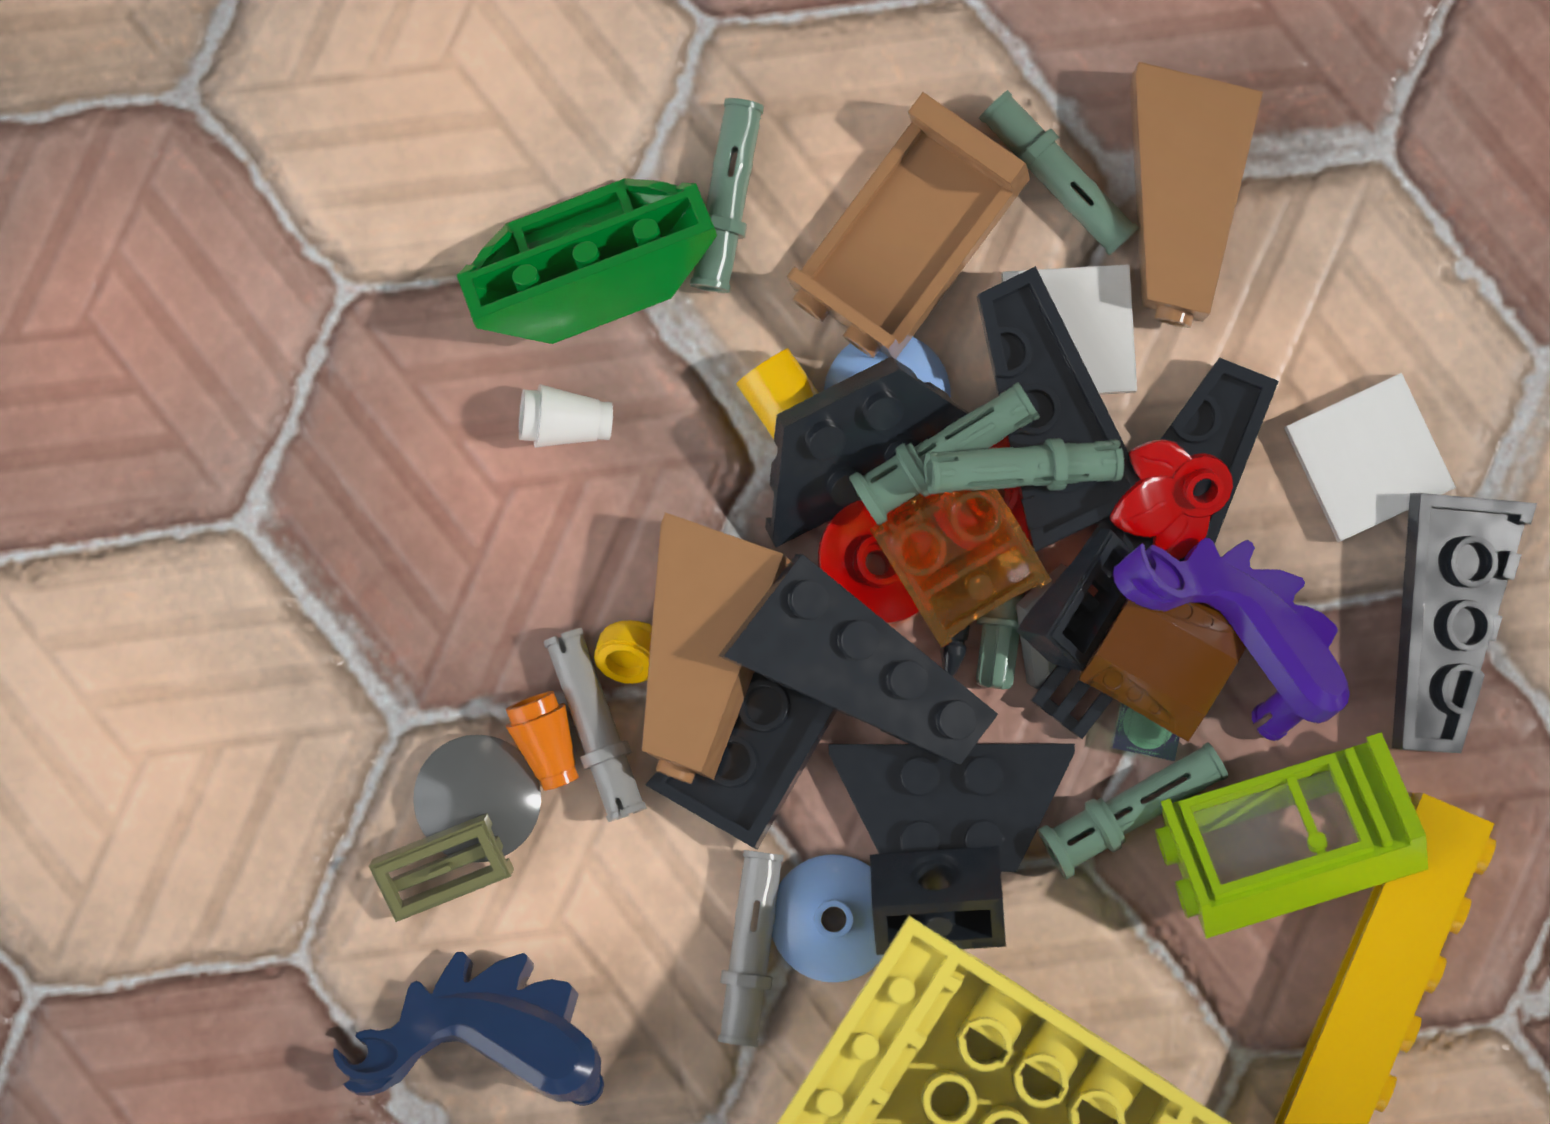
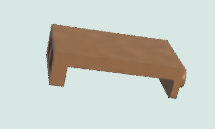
M924 92L921 93L908 111L911 119L910 125L803 268L799 270L794 266L786 276L793 289L797 291L792 300L801 309L820 322H823L828 314L848 328L843 337L871 358H874L878 351L895 359L899 356L1030 180L1024 161Z

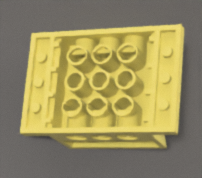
M908 916L776 1124L1232 1123L1197 1102L1173 1083L965 949L958 948Z

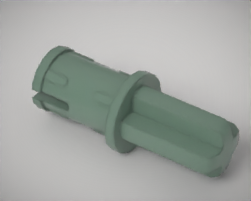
M991 560L989 561L990 585L986 596L984 617H977V624L983 626L976 682L982 687L1004 690L1010 689L1014 681L1020 635L1017 632L1019 623L1016 604L1025 597L1027 574L1030 571V566L1014 562Z

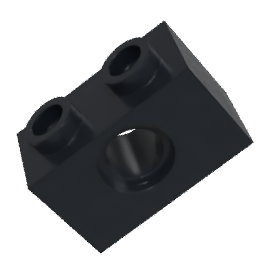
M999 846L870 855L871 898L876 955L885 954L908 916L960 949L1006 947Z

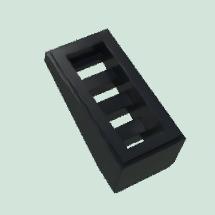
M1102 528L1031 608L1019 625L1017 632L1049 662L1083 672L1127 599L1115 584L1114 575L1109 577L1101 568L1106 561L1114 568L1132 550L1112 530ZM1091 585L1098 590L1094 597L1088 592ZM1079 608L1081 611L1075 616L1074 613Z

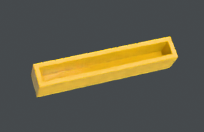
M1412 793L1410 799L1426 834L1428 870L1373 886L1273 1124H1369L1374 1110L1382 1113L1386 1109L1397 1082V1077L1391 1075L1390 1072L1399 1050L1408 1053L1420 1030L1422 1018L1415 1015L1424 991L1432 994L1443 976L1447 959L1440 956L1446 938L1449 932L1456 935L1460 932L1470 911L1472 900L1465 897L1467 888L1474 873L1483 875L1494 854L1496 840L1489 836L1495 823L1425 793Z

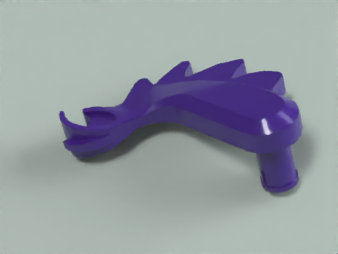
M1204 538L1188 551L1186 557L1181 562L1155 545H1151L1145 551L1144 545L1140 544L1114 567V581L1120 592L1134 603L1153 610L1167 611L1189 602L1207 603L1212 608L1221 612L1277 690L1266 701L1255 706L1252 711L1253 724L1260 722L1268 714L1273 715L1271 719L1257 728V731L1263 737L1271 741H1278L1303 719L1313 723L1326 722L1348 704L1350 695L1348 681L1329 650V646L1338 632L1336 625L1323 613L1308 606L1296 605L1293 602L1296 593L1304 587L1305 581L1302 577L1280 569H1252L1250 567V559L1255 547L1249 540L1237 544L1220 557L1214 542L1210 538Z

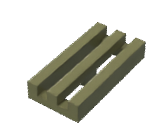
M488 813L372 859L369 868L395 922L511 877L514 867L510 859H505L503 855V844L499 836H494L491 827L493 823ZM476 837L480 841V843L393 878L389 875V872ZM485 857L488 858L491 864L404 900L401 899L398 893Z

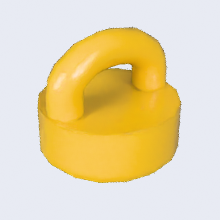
M621 620L608 625L600 633L594 654L596 666L600 671L614 681L625 684L641 683L648 680L652 625L635 620Z

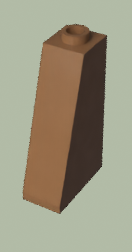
M1138 62L1131 78L1130 96L1137 226L1139 227L1137 231L1141 307L1156 310L1154 316L1156 321L1172 326L1191 328L1193 319L1203 322L1211 312L1263 91Z
M666 512L660 526L642 751L659 759L655 771L692 784L696 773L714 780L754 671L738 666L718 655L784 571L790 560L780 552Z

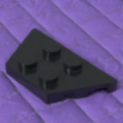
M891 356L777 414L774 434L777 455L771 464L769 483L774 492L772 517L766 518L765 529L775 548L832 520L846 506L861 500L849 479L851 475L856 472L862 475L867 474L896 456V448L901 444L908 445L912 443L915 447L969 414V412L955 404L946 392L931 382H923L918 379L913 370Z
M828 744V754L878 854L999 846L1001 872H1017L1075 754V744H976L961 765L952 764L911 744Z

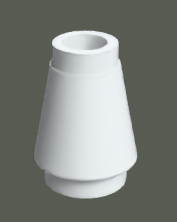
M539 384L538 390L523 389L519 411V440L534 441L535 448L597 441V439L610 440L613 421L612 402H601L598 399Z

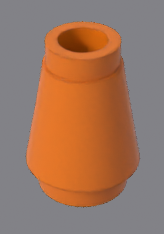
M554 691L528 697L506 708L510 723L505 727L536 778L540 780L543 791L564 786L579 778L575 767L576 761L565 703L558 704Z

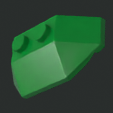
M624 178L506 223L481 249L472 265L466 264L457 274V278L473 323L477 329L554 344L672 299L716 239L717 233L696 183L681 182L677 186L657 180Z

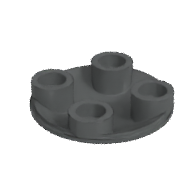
M467 735L443 744L425 761L415 782L413 795L414 811L418 824L426 837L488 813L493 823L491 827L494 836H499L503 844V855L506 856L524 843L534 829L540 813L541 789L539 780L521 751L515 746L493 736ZM476 837L441 852L450 855L480 843V841ZM485 857L475 862H488L489 860Z

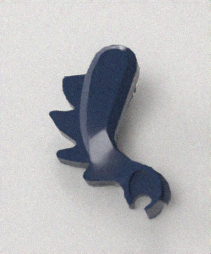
M456 952L437 981L432 994L419 981H414L407 989L400 1020L392 1028L379 1031L369 1029L356 1032L355 1037L362 1044L367 1045L368 1055L362 1063L353 1065L338 1049H333L336 1066L350 1079L343 1085L350 1092L358 1096H372L386 1091L388 1088L401 1082L418 1059L441 1043L457 1041L469 1045L544 1096L558 1102L571 1101L579 1106L590 1105L600 1098L604 1089V1079L601 1075V1057L597 1047L581 1030L571 1024L579 995L569 982L555 979L534 982L525 987L534 969L533 961L525 953L497 961L470 981L473 962L464 952Z

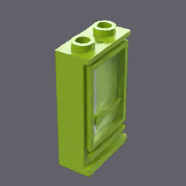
M1382 732L1366 737V743L1174 803L1170 799L1161 801L1165 826L1155 829L1157 842L1166 866L1178 864L1183 879L1175 881V887L1181 907L1187 919L1198 916L1206 939L1428 870L1426 834Z

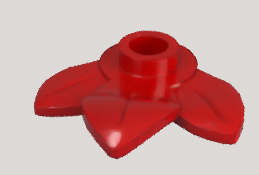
M1169 440L1146 442L1131 449L1128 453L1132 467L1140 477V480L1121 497L1110 514V520L1115 526L1130 534L1153 537V545L1165 550L1172 557L1179 560L1184 558L1188 551L1197 543L1206 538L1210 516L1222 509L1231 496L1233 478L1228 467L1214 455L1205 453L1189 455L1177 443ZM1203 479H1211L1212 484L1207 492L1200 496L1193 495V489L1197 482Z

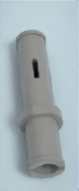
M582 628L562 633L560 638H557V636L544 641V645L549 651L585 755L580 757L583 768L591 769L607 813V820L612 822L627 817L630 813L634 814L645 810L647 807L645 802L642 801L626 756L632 753L628 741L620 740L585 643L584 632Z
M744 850L743 856L745 858L735 913L729 970H722L720 983L726 984L721 1033L718 1036V1042L758 1047L759 1040H757L764 990H771L773 977L767 976V968L775 922L781 861L783 862L784 855ZM755 901H759L757 929L753 932L750 929L753 905Z

